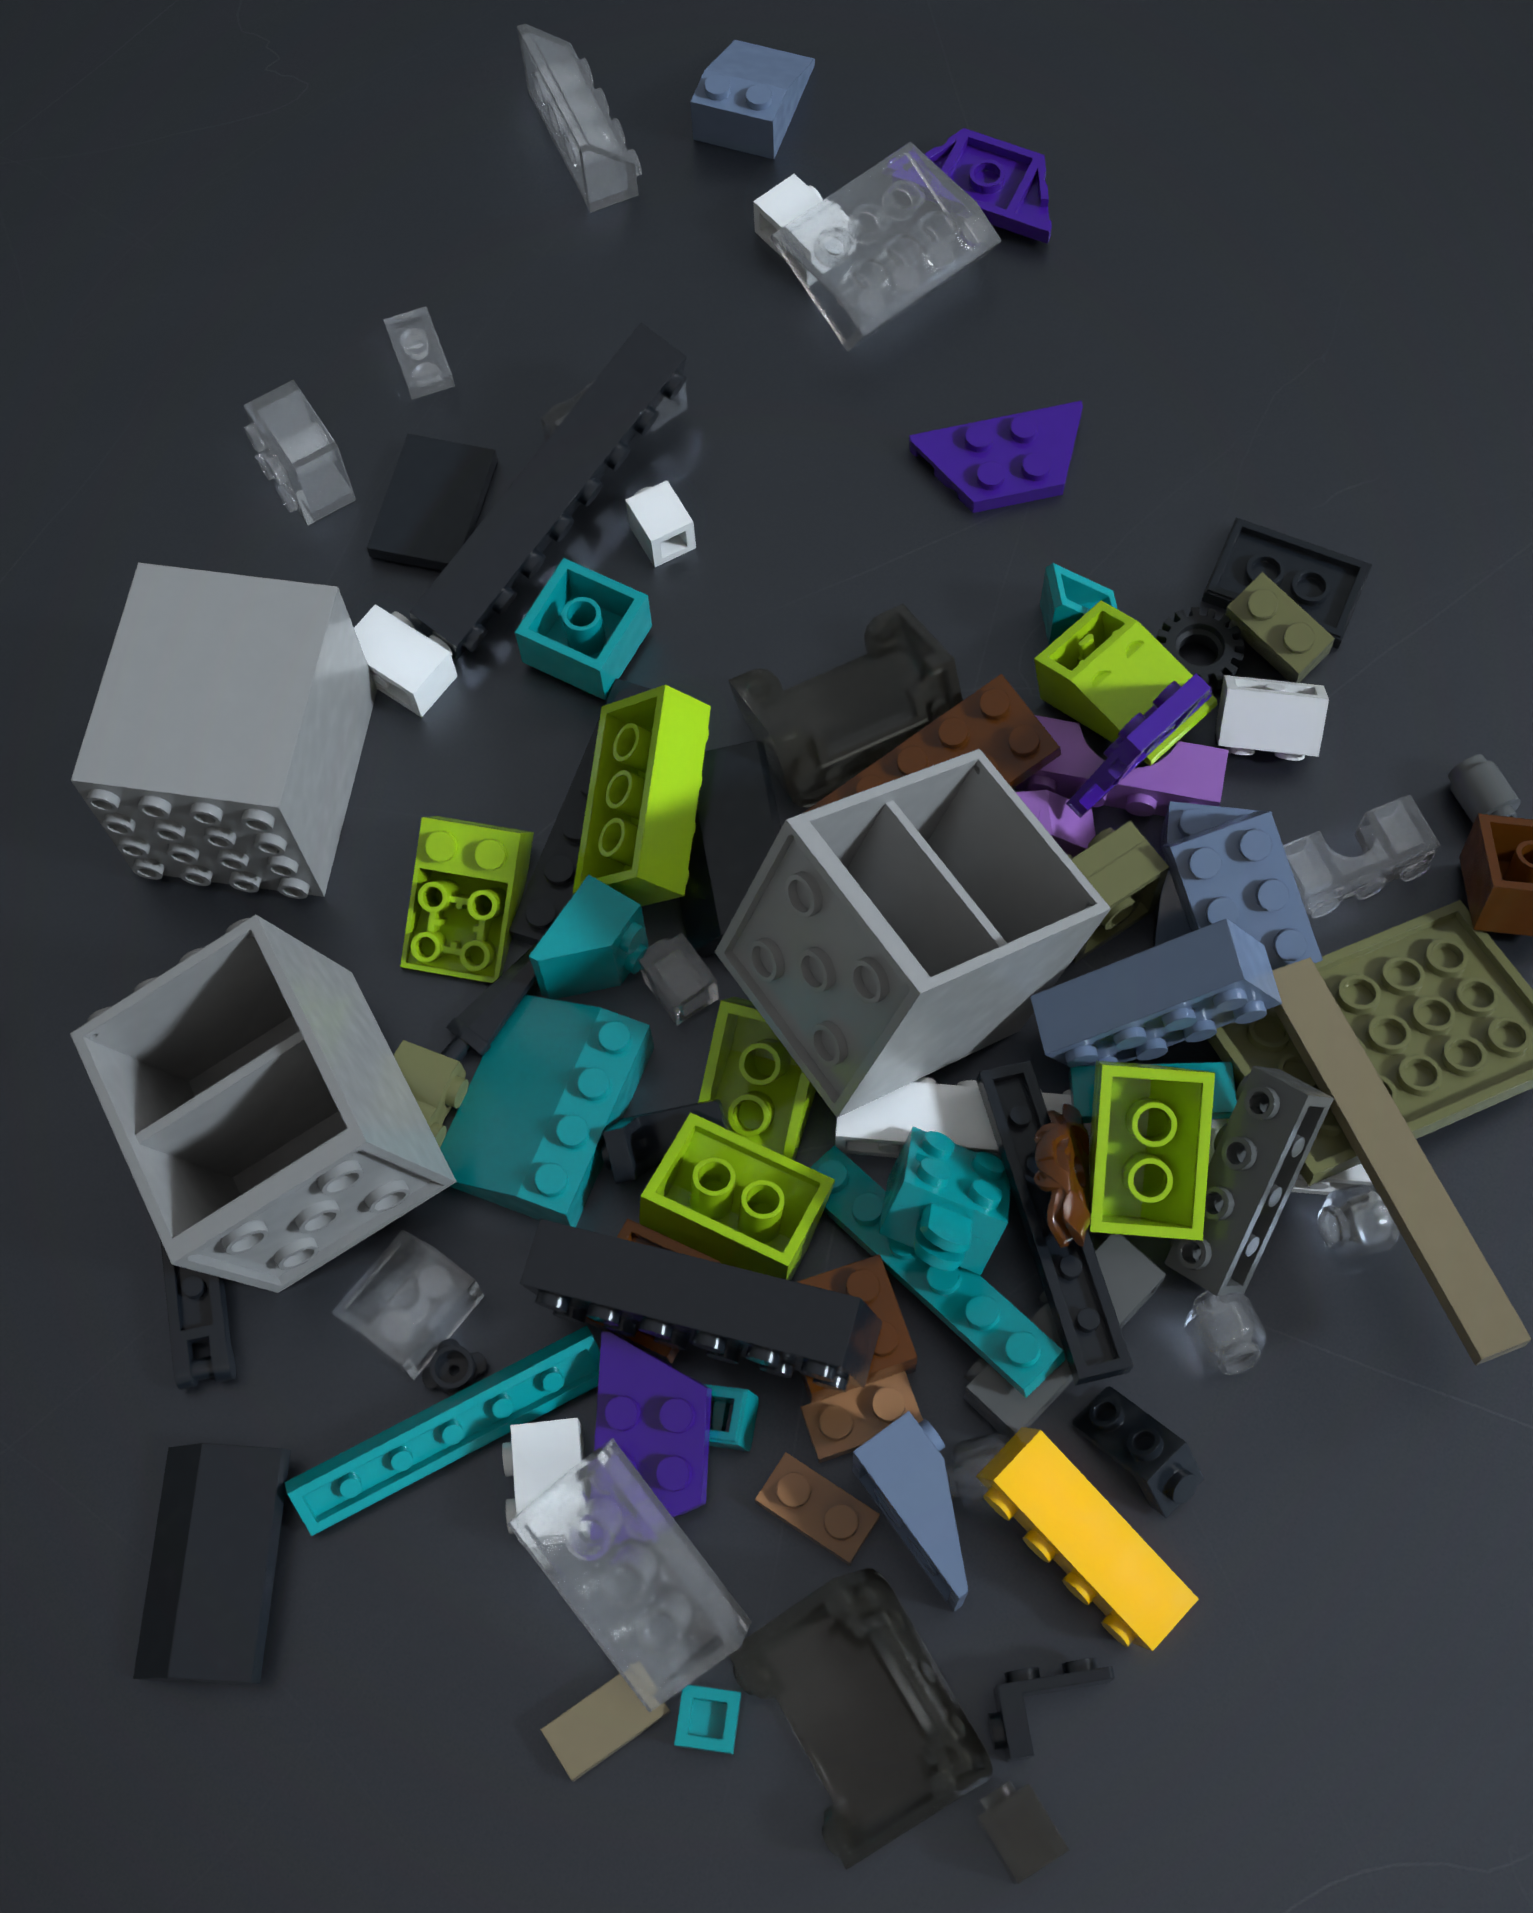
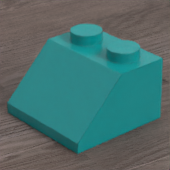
M588 875L529 955L541 995L555 1000L621 986L630 972L636 974L646 962L650 952L641 904Z

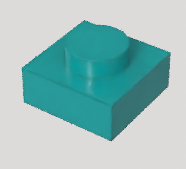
M683 1684L674 1745L676 1747L733 1755L741 1692Z

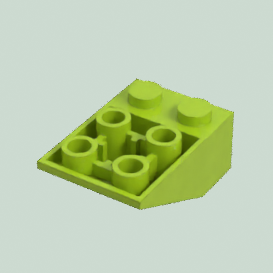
M1102 600L1034 658L1040 699L1111 742H1114L1119 737L1118 733L1139 712L1144 715L1154 705L1152 702L1168 685L1176 681L1182 687L1193 676L1139 621ZM1212 695L1203 706L1143 761L1150 766L1218 705L1217 699Z
M441 816L421 818L400 967L494 983L502 975L511 943L509 929L522 901L527 882L534 832Z

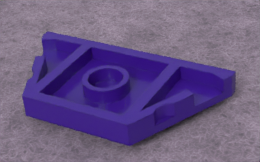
M963 128L949 137L944 145L934 147L923 154L920 165L906 174L900 169L892 177L891 191L1048 244L1051 237L1052 224L1051 220H1049L1048 185L1045 181L1046 164L1045 155Z
M1076 401L909 435V449L915 457L921 455L935 468L934 476L946 487L953 489L957 493L958 499L972 513L1063 495L1082 416L1083 404L1082 401Z
M1197 673L1182 687L1176 681L1168 685L1152 702L1154 705L1144 715L1139 712L1118 733L1119 737L1103 753L1107 759L1066 804L1079 818L1085 815L1212 697L1211 687Z
M601 1332L588 1552L591 1553L606 1551L611 1546L637 1534L647 1532L662 1525L663 1522L703 1506L706 1504L712 1389L692 1377L679 1372L666 1362L646 1353L612 1332Z

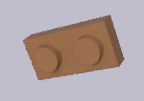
M905 1371L865 1385V1388L857 1387L801 1406V1413L819 1463L853 1452L908 1411H910L918 1423L923 1420Z
M786 1452L755 1499L757 1505L849 1566L880 1519L879 1513Z

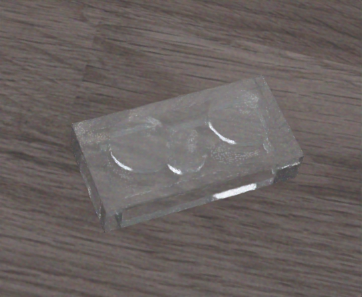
M427 307L383 319L411 399L455 386L451 370Z

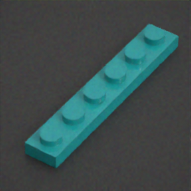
M835 1145L810 1167L835 1179V1184L824 1212L871 1256L880 1254L887 1271L1025 1398L1066 1360L1062 1348L979 1274L962 1267H958L954 1271L934 1268L916 1256L913 1247L879 1234L885 1190Z
M586 1325L284 1482L287 1495L310 1535L313 1536L506 1435L511 1432L510 1425L528 1423L597 1387L600 1349L590 1329Z

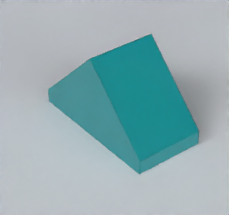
M1055 563L1045 568L1040 607L1048 644L1053 643L1101 600L1117 609L1114 591Z

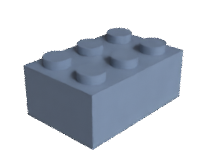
M1258 810L1161 845L1191 932L1227 918L1265 945L1272 970L1311 957L1313 963L1323 961L1271 811Z

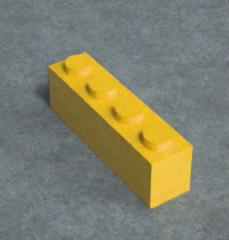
M1021 1427L976 1475L980 1482L988 1489L983 1495L987 1503L1004 1519L1009 1521L1014 1517L1028 1532L1023 1537L1027 1546L1043 1561L1049 1563L1053 1559L1066 1572L1067 1575L1062 1579L1064 1585L1084 1604L1089 1605L1092 1601L1106 1615L1105 1619L1101 1622L1102 1625L1123 1646L1129 1647L1133 1643L1154 1651L1199 1600L1042 1430Z

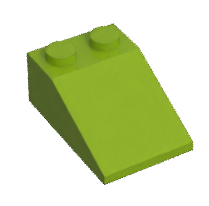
M735 996L723 999L719 1005L698 1103L719 1099L722 1103L728 1130L795 1161L816 1089L750 1000Z

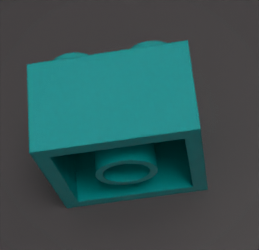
M563 558L515 631L522 662L606 700L615 680L621 677L652 627L648 595Z

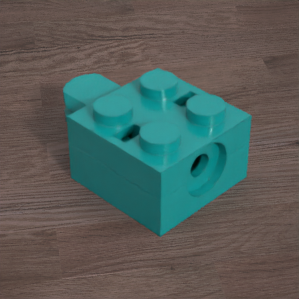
M913 1126L888 1176L878 1233L913 1247L916 1256L934 1268L954 1271L958 1267H962L981 1275L1008 1224L1011 1186L1002 1160L987 1152L977 1153L957 1145L942 1133L936 1131L926 1132Z

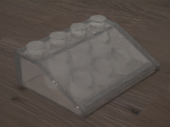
M911 142L791 221L770 237L847 352L978 262L1002 241L978 203Z

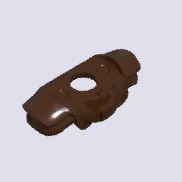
M1063 1104L1062 1114L1055 1110L1047 1111L1052 1123L1043 1125L1035 1134L1034 1139L1037 1143L1035 1161L1039 1171L1035 1174L1034 1181L1041 1190L1052 1193L1047 1210V1222L1059 1247H1066L1073 1240L1079 1247H1084L1086 1231L1091 1220L1089 1134L1083 1124L1080 1111L1070 1104Z

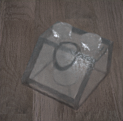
M402 1230L331 1313L412 1380H415L438 1351V1345L443 1340L449 1339L482 1300L484 1294L476 1280L433 1246Z

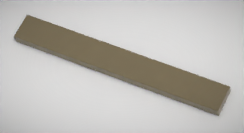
M1311 957L1272 970L1282 1001L1281 1005L1273 1007L1319 1090L1334 1098L1330 1106L1333 1115L1475 1366L1526 1346L1532 1338Z

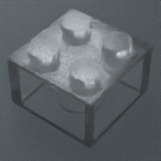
M294 380L243 405L250 424L245 426L244 430L254 449L259 453L255 455L257 462L267 479L271 480L274 478L279 485L276 488L277 492L290 513L298 510L308 526L356 500L338 445Z

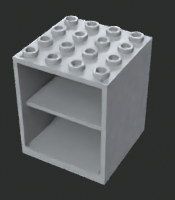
M138 562L71 778V782L135 874L154 880L161 879L163 875L179 877L190 884L198 886H208L211 882L230 884L233 888L244 892H257L259 888L276 890L287 897L304 899L308 895L325 897L377 693L376 685L339 588L336 586Z
M977 749L786 819L715 953L838 1118L1019 1032L1034 1013L1030 996L1052 988L1111 908L984 753Z
M256 914L251 918L241 919L227 928L223 936L204 948H197L186 953L180 959L179 964L159 977L150 978L139 983L131 995L111 1007H105L94 1012L88 1018L87 1023L70 1033L172 1265L279 1293L457 1182L353 973Z

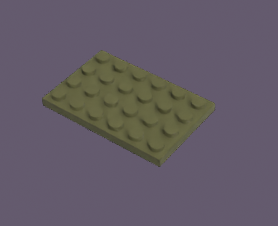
M1461 900L1322 956L1323 961L1314 963L1416 1139L1533 1088V989L1486 931L1473 930L1470 911ZM1274 1008L1266 1010L1267 1015L1255 1022L1246 1024L1233 1022L1216 1029L1217 1034L1207 1039L1222 1062L1232 1063L1234 1079L1238 1085L1251 1072L1253 1066L1280 1069L1319 1090ZM1330 1108L1300 1171V1174L1309 1186L1361 1164Z

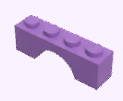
M1036 716L1060 746L1061 755L1017 785L1016 789L1023 791L1049 790L1070 799L1105 760L1095 754L1088 746L1083 737L1080 723ZM1178 741L1173 750L1162 760L1151 766L1134 768L1093 807L1105 805L1126 809L1127 812L1136 816H1151L1153 814L1165 816L1170 801L1219 806L1229 750Z

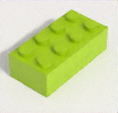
M662 685L601 707L573 894H575L586 877L591 875L641 904V906L685 895V888L689 878L688 867L692 838L696 829L695 817L698 796L702 785L705 746L709 736L710 705L668 685Z

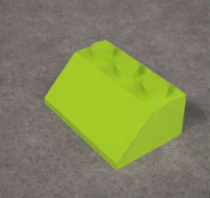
M1096 1060L1089 1148L1091 1220L1088 1230L1090 1232L1203 1241L1215 1082L1214 1072L1151 1064Z
M690 1112L640 1196L639 1224L720 1261L721 1264L791 1281L807 1252L834 1187L835 1179Z

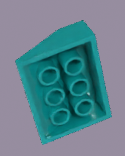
M525 995L491 1043V1048L482 1057L440 1149L457 1181L450 1187L539 1221L544 1219L576 1227L604 1164L601 1153V1142L604 1139L603 1132L621 1118H624L654 1050L653 1037L650 1025L601 1007Z

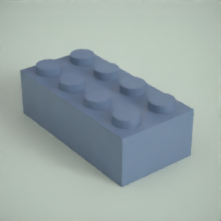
M1227 918L1030 996L1045 1055L1071 1068L1077 1066H1096V1060L1126 1063L1134 1059H1155L1165 1055L1168 1052L1167 1047L1182 1041L1199 1042L1209 1039L1217 1034L1216 1029L1233 1022L1237 1024L1255 1022L1267 1015L1266 1010L1282 1004L1265 945Z

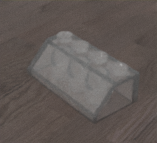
M527 24L517 26L528 92L590 213L638 196L636 176L642 174L638 156L633 148L627 150L624 132L617 118H610L609 106L601 88H594L593 76L585 58L579 59L571 43Z
M613 1438L566 1472L508 1523V1526L649 1713L741 1647L752 1621Z

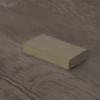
M637 1661L540 1730L571 1781L574 1782L667 1716L671 1711L640 1662Z

